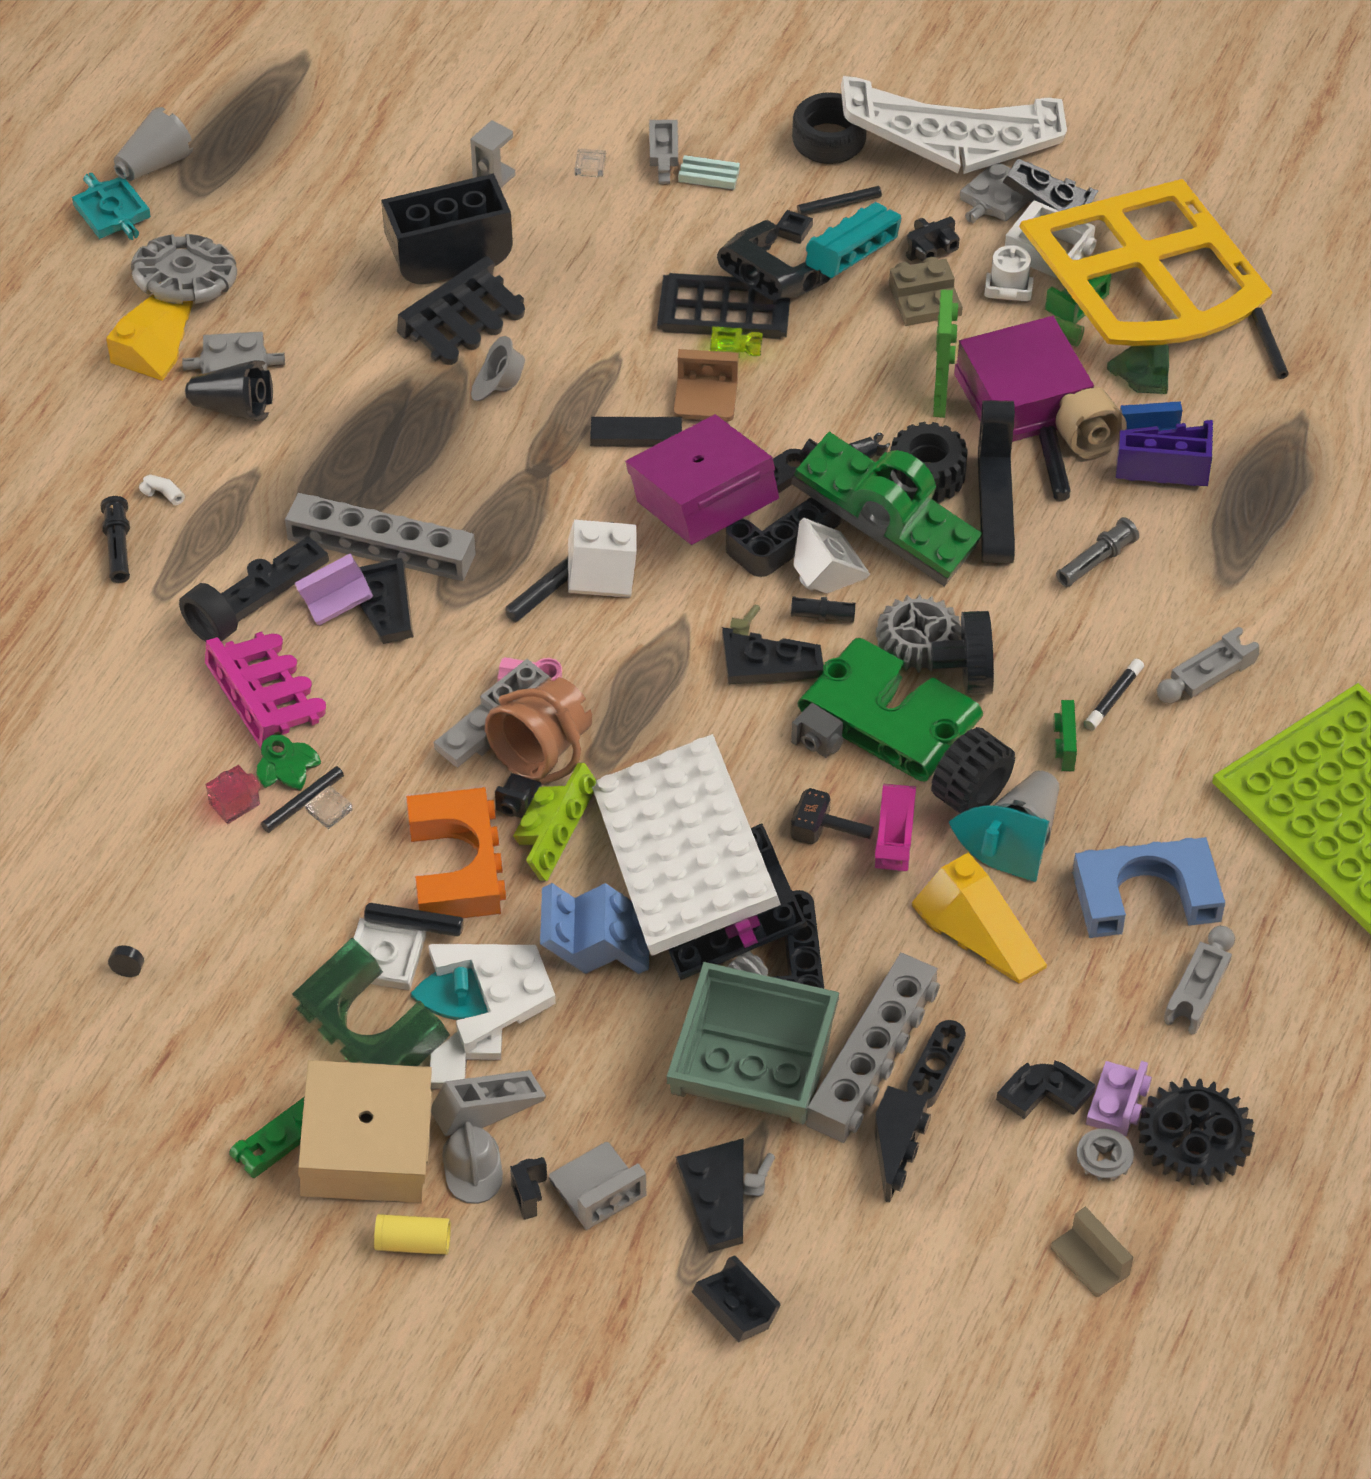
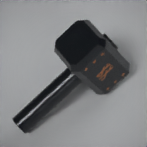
M812 788L803 791L791 820L790 834L794 840L814 844L819 840L823 827L871 839L874 830L873 826L829 815L831 798L827 792Z

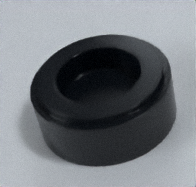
M126 945L113 948L108 959V965L111 970L124 977L139 975L144 964L143 955L137 949Z

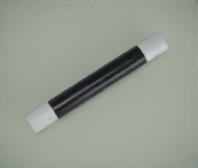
M1134 659L1084 721V726L1087 729L1095 730L1144 668V663L1141 660Z

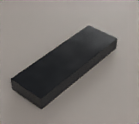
M591 417L590 446L653 447L682 432V417Z

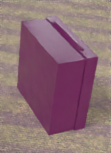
M1054 316L959 340L954 375L979 420L981 421L983 400L1014 401L1015 418L1012 442L1039 435L1040 429L1044 426H1053L1058 430L1056 427V416L1060 409L1061 399L1067 394H1075L1085 389L1094 388L1093 382Z
M716 414L625 461L628 474L631 475L637 502L690 545L780 499L773 471L775 470L773 457Z

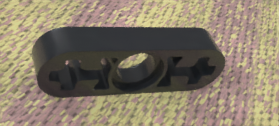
M945 1020L936 1026L907 1082L906 1092L918 1095L916 1091L922 1089L925 1079L929 1081L928 1092L925 1091L922 1095H918L928 1099L927 1108L932 1107L936 1103L965 1045V1029L959 1022L954 1020ZM949 1034L955 1035V1038H952L947 1045V1050L944 1049V1037L947 1038ZM937 1058L942 1060L946 1066L941 1070H932L926 1063L930 1059Z

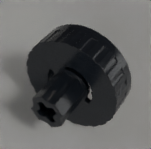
M989 611L961 613V640L931 642L932 669L962 668L965 695L993 694L994 659Z

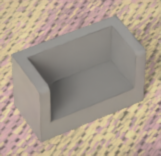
M491 120L470 139L473 178L494 173L500 188H502L515 176V169L502 163L500 148L513 138L512 130Z

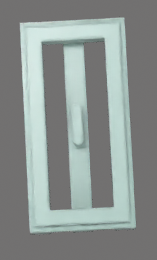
M684 155L681 171L678 174V182L734 190L740 171V163Z

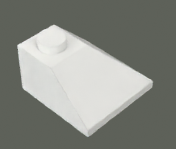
M806 518L799 522L794 567L800 574V582L811 591L815 589L828 594L862 581L870 575L842 532Z

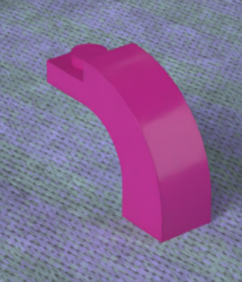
M883 784L875 852V868L908 871L916 786Z

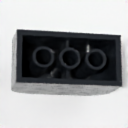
M494 173L381 200L384 233L402 276L409 282L428 284L453 278L485 256H488L494 262L495 267L504 261L511 252L513 246L511 211Z

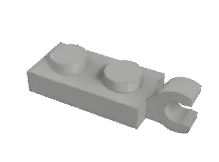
M649 120L650 166H658L659 184H670V166H678V121Z

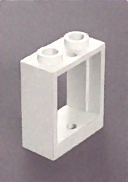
M1034 200L1006 234L1005 246L1014 245L1025 249L1031 258V268L1057 278L1019 227L1021 221L1058 212V210ZM1090 223L1051 232L1054 237L1075 245L1068 254L1073 260L1085 258L1086 255H1091L1095 249L1097 242L1094 239L1095 226Z

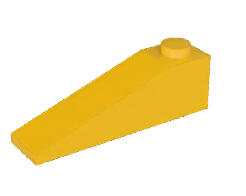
M152 294L122 317L106 337L110 363L163 381L178 360L180 342L184 338V327L186 320L189 319L193 301L173 304L160 301Z
M969 852L941 867L912 901V907L932 930L940 935L945 933L958 941L957 945L966 951L971 949L985 958L986 964L1018 984L1047 968L1046 962L989 875Z

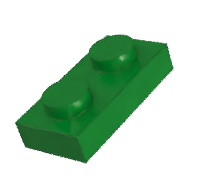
M1061 700L1060 713H1054L1053 730L1054 732H1059L1060 739L1055 738V758H1061V771H1074L1077 756L1074 700Z

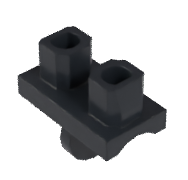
M951 216L928 223L924 218L915 220V230L910 231L907 235L908 251L906 252V257L910 261L918 258L923 262L928 257H937V249L941 247L948 253L958 250L960 238L955 232V220Z

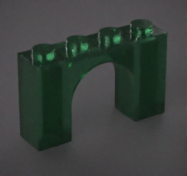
M353 937L292 993L299 1004L295 1008L296 1011L309 1024L313 1020L321 1026L317 1030L321 1036L331 1045L336 1041L342 1047L339 1052L350 1063L419 1066L450 1036L442 1021L420 1000L393 1026L381 1033L361 1035L348 1029L347 1014L352 1002L383 973L375 958Z

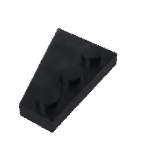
M722 627L728 685L819 678L823 673L824 664L821 645L785 638L780 641L763 639L762 634L750 632V635L746 636L735 634L733 629Z

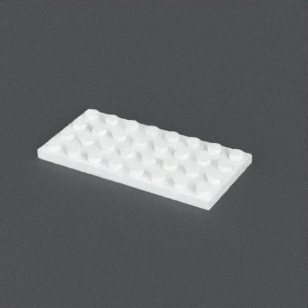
M713 734L696 739L689 744L666 751L659 756L635 763L631 767L595 780L596 784L592 788L651 956L781 905Z

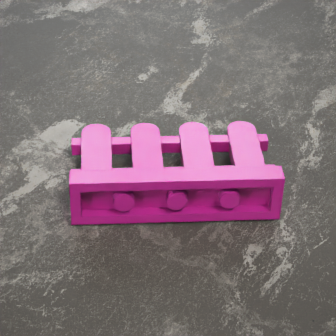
M263 632L255 633L254 639L234 644L233 641L226 642L225 647L218 637L206 640L205 664L260 748L263 741L267 737L274 735L275 732L280 731L284 735L289 733L290 727L306 722H310L311 725L318 724L319 718L325 715L326 702L323 699L311 698L307 700L305 697L311 692V680L305 676L295 678L291 676L297 670V659L292 655H277L282 650L283 639L280 635L275 633L264 635ZM263 657L268 659L250 666L247 663ZM279 678L282 680V682L266 687L261 685ZM292 700L296 701V704H292L280 709H277L276 705L282 703H286Z

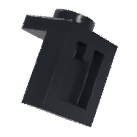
M511 773L504 787L498 786L495 790L496 810L501 811L507 816L523 818L538 788L542 787L541 782Z
M544 1157L525 1159L516 1165L510 1166L511 1187L523 1220L537 1216V1202L542 1201L538 1183L547 1180V1164Z

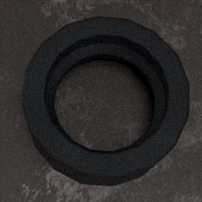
M199 583L179 599V607L183 618L191 630L203 641L206 642V640L218 637L222 642L237 630L238 622L231 605L219 591L209 584Z

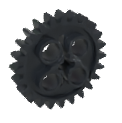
M1184 1078L1183 1085L1180 1088L1171 1081L1168 1092L1159 1087L1156 1097L1149 1096L1147 1107L1142 1108L1138 1130L1141 1131L1139 1143L1145 1144L1143 1154L1153 1155L1152 1166L1164 1164L1163 1175L1169 1174L1172 1170L1177 1172L1176 1181L1178 1182L1184 1175L1189 1176L1191 1185L1195 1184L1197 1177H1202L1203 1182L1209 1185L1212 1175L1222 1182L1225 1171L1234 1176L1237 1165L1243 1167L1246 1157L1251 1154L1255 1132L1252 1131L1253 1119H1247L1248 1107L1238 1108L1241 1099L1239 1096L1232 1099L1227 1098L1229 1088L1223 1089L1220 1093L1217 1092L1216 1082L1214 1081L1208 1088L1203 1087V1081L1200 1078L1197 1080L1196 1086H1191L1187 1078ZM1193 1108L1200 1109L1203 1112L1194 1111ZM1166 1127H1174L1177 1130H1170ZM1221 1132L1226 1134L1227 1136H1221L1216 1133ZM1189 1151H1197L1200 1154H1192Z

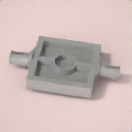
M1001 163L991 165L960 190V200L974 207L965 215L969 222L974 223L985 214L995 216L1006 222L1029 202V200L1003 183L1011 168Z
M263 332L203 335V351L201 356L182 358L183 371L201 369L203 374L253 360H260L265 362V365H262L264 370H267L268 365H285V353H267L264 348Z

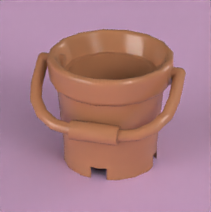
M552 677L548 678L536 688L521 689L500 696V705L491 709L485 718L486 736L497 758L514 774L541 782L542 785L559 780L572 773L580 760V736L592 725L591 709L585 713L581 705L586 700L583 693L574 684L560 677L555 681H551ZM572 745L573 754L568 765L557 772L549 774L558 762V757Z

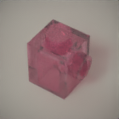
M239 764L228 771L220 773L215 779L206 783L209 804L227 824L260 805L258 791L261 788L258 780L252 773L247 774Z

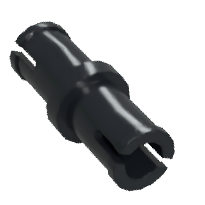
M792 596L790 616L819 618V622H825V619L854 623L856 603L829 601L827 597H821L818 600Z

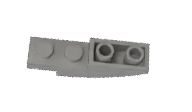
M526 659L480 696L481 704L434 741L435 750L457 768L476 752L483 756L491 749L485 732V718L491 709L500 705L499 697L521 689L536 688L550 678V676Z

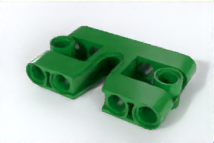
M855 638L837 658H832L825 662L821 676L798 700L797 703L800 711L803 712L811 703H814L843 722L842 737L916 780L923 782L929 780L935 773L938 763L948 748L960 736L973 729L983 717L982 708L973 699L933 677L908 694L899 706L887 708L903 677L900 675V670L904 661L865 639Z

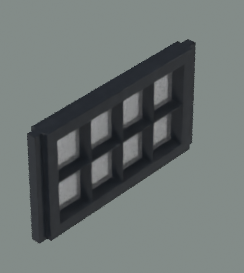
M669 273V275H663L657 329H662L663 332L781 339V337H787L790 298L780 300L768 299L735 277Z

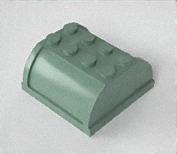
M703 962L667 1073V1084H670L671 1094L681 1097L686 1096V1094L788 1117L791 1118L793 1123L805 1124L807 1120V1107L815 1095L826 1058L833 1018L839 1001V992Z

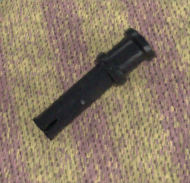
M109 496L103 499L100 504L101 512L104 514L102 531L108 540L109 577L114 583H124L130 578L126 535L130 530V523L126 519L128 501L121 496Z

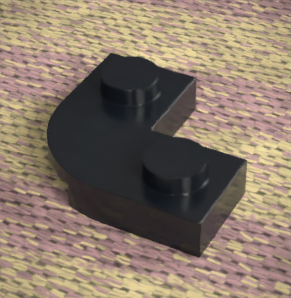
M1054 1060L1053 1065L1035 1064L1030 1066L1029 1063H1026L997 1092L996 1100L1023 1119L1031 1113L1045 1096L1074 1115L1094 1093L1095 1084L1059 1061Z

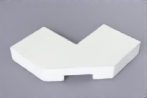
M456 1032L431 1052V1089H441L445 1081L465 1079L466 1060H501L502 1034L493 1039L487 1037L476 1043L477 1048L464 1052L458 1032Z

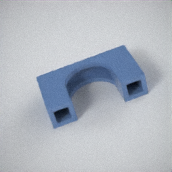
M1206 837L1196 839L1185 838L1180 841L1163 843L1152 842L1147 845L1130 847L1119 846L1114 849L1097 851L1086 850L1081 853H1075L1072 874L1089 938L1123 934L1126 914L1119 886L1126 880L1141 875H1150L1164 879L1177 890L1182 901L1188 926L1222 921L1225 899Z

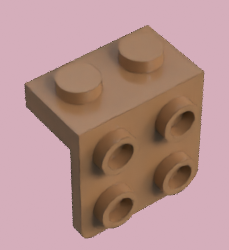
M678 349V379L674 416L682 417L683 419L705 420L716 414L724 421L733 420L738 385L739 353Z

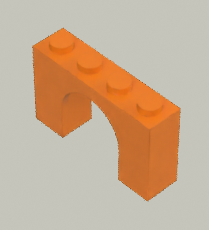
M486 787L406 796L411 842L454 838L469 843L478 852L475 859L469 865L458 871L415 876L419 910L462 918L501 914L500 901L506 900L504 880L497 879V873H503L501 853H494L493 846H499L497 826L491 827L490 820L496 819L494 800H487Z

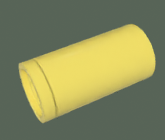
M378 1214L375 1223L374 1248L376 1251L448 1255L451 1220L450 1218Z

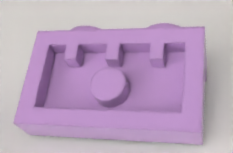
M1108 1061L1105 1062L1087 1115L1086 1125L1099 1129L1115 1130L1127 1137L1130 1124L1137 1125L1143 1105L1137 1104L1140 1095L1147 1096L1152 1077L1146 1075L1147 1062L1141 1061L1138 1070Z

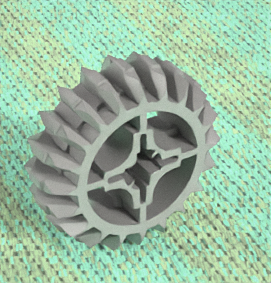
M919 593L916 599H911L908 595H906L904 602L895 599L892 606H886L883 614H880L878 619V627L876 628L878 647L903 660L905 671L910 667H914L919 673L922 668L926 667L932 672L931 642L960 640L961 622L959 616L955 615L953 607L946 608L944 600L937 603L934 602L933 596L928 600L922 599Z

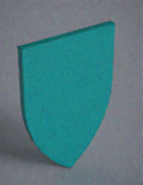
M1003 806L975 807L958 814L949 821L958 840L978 860L997 870L1033 882L1037 881L1050 821Z
M458 967L454 969L453 973L437 976L436 972H434L411 992V997L418 1004L434 1014L445 1018L460 1020L488 1013L472 968Z

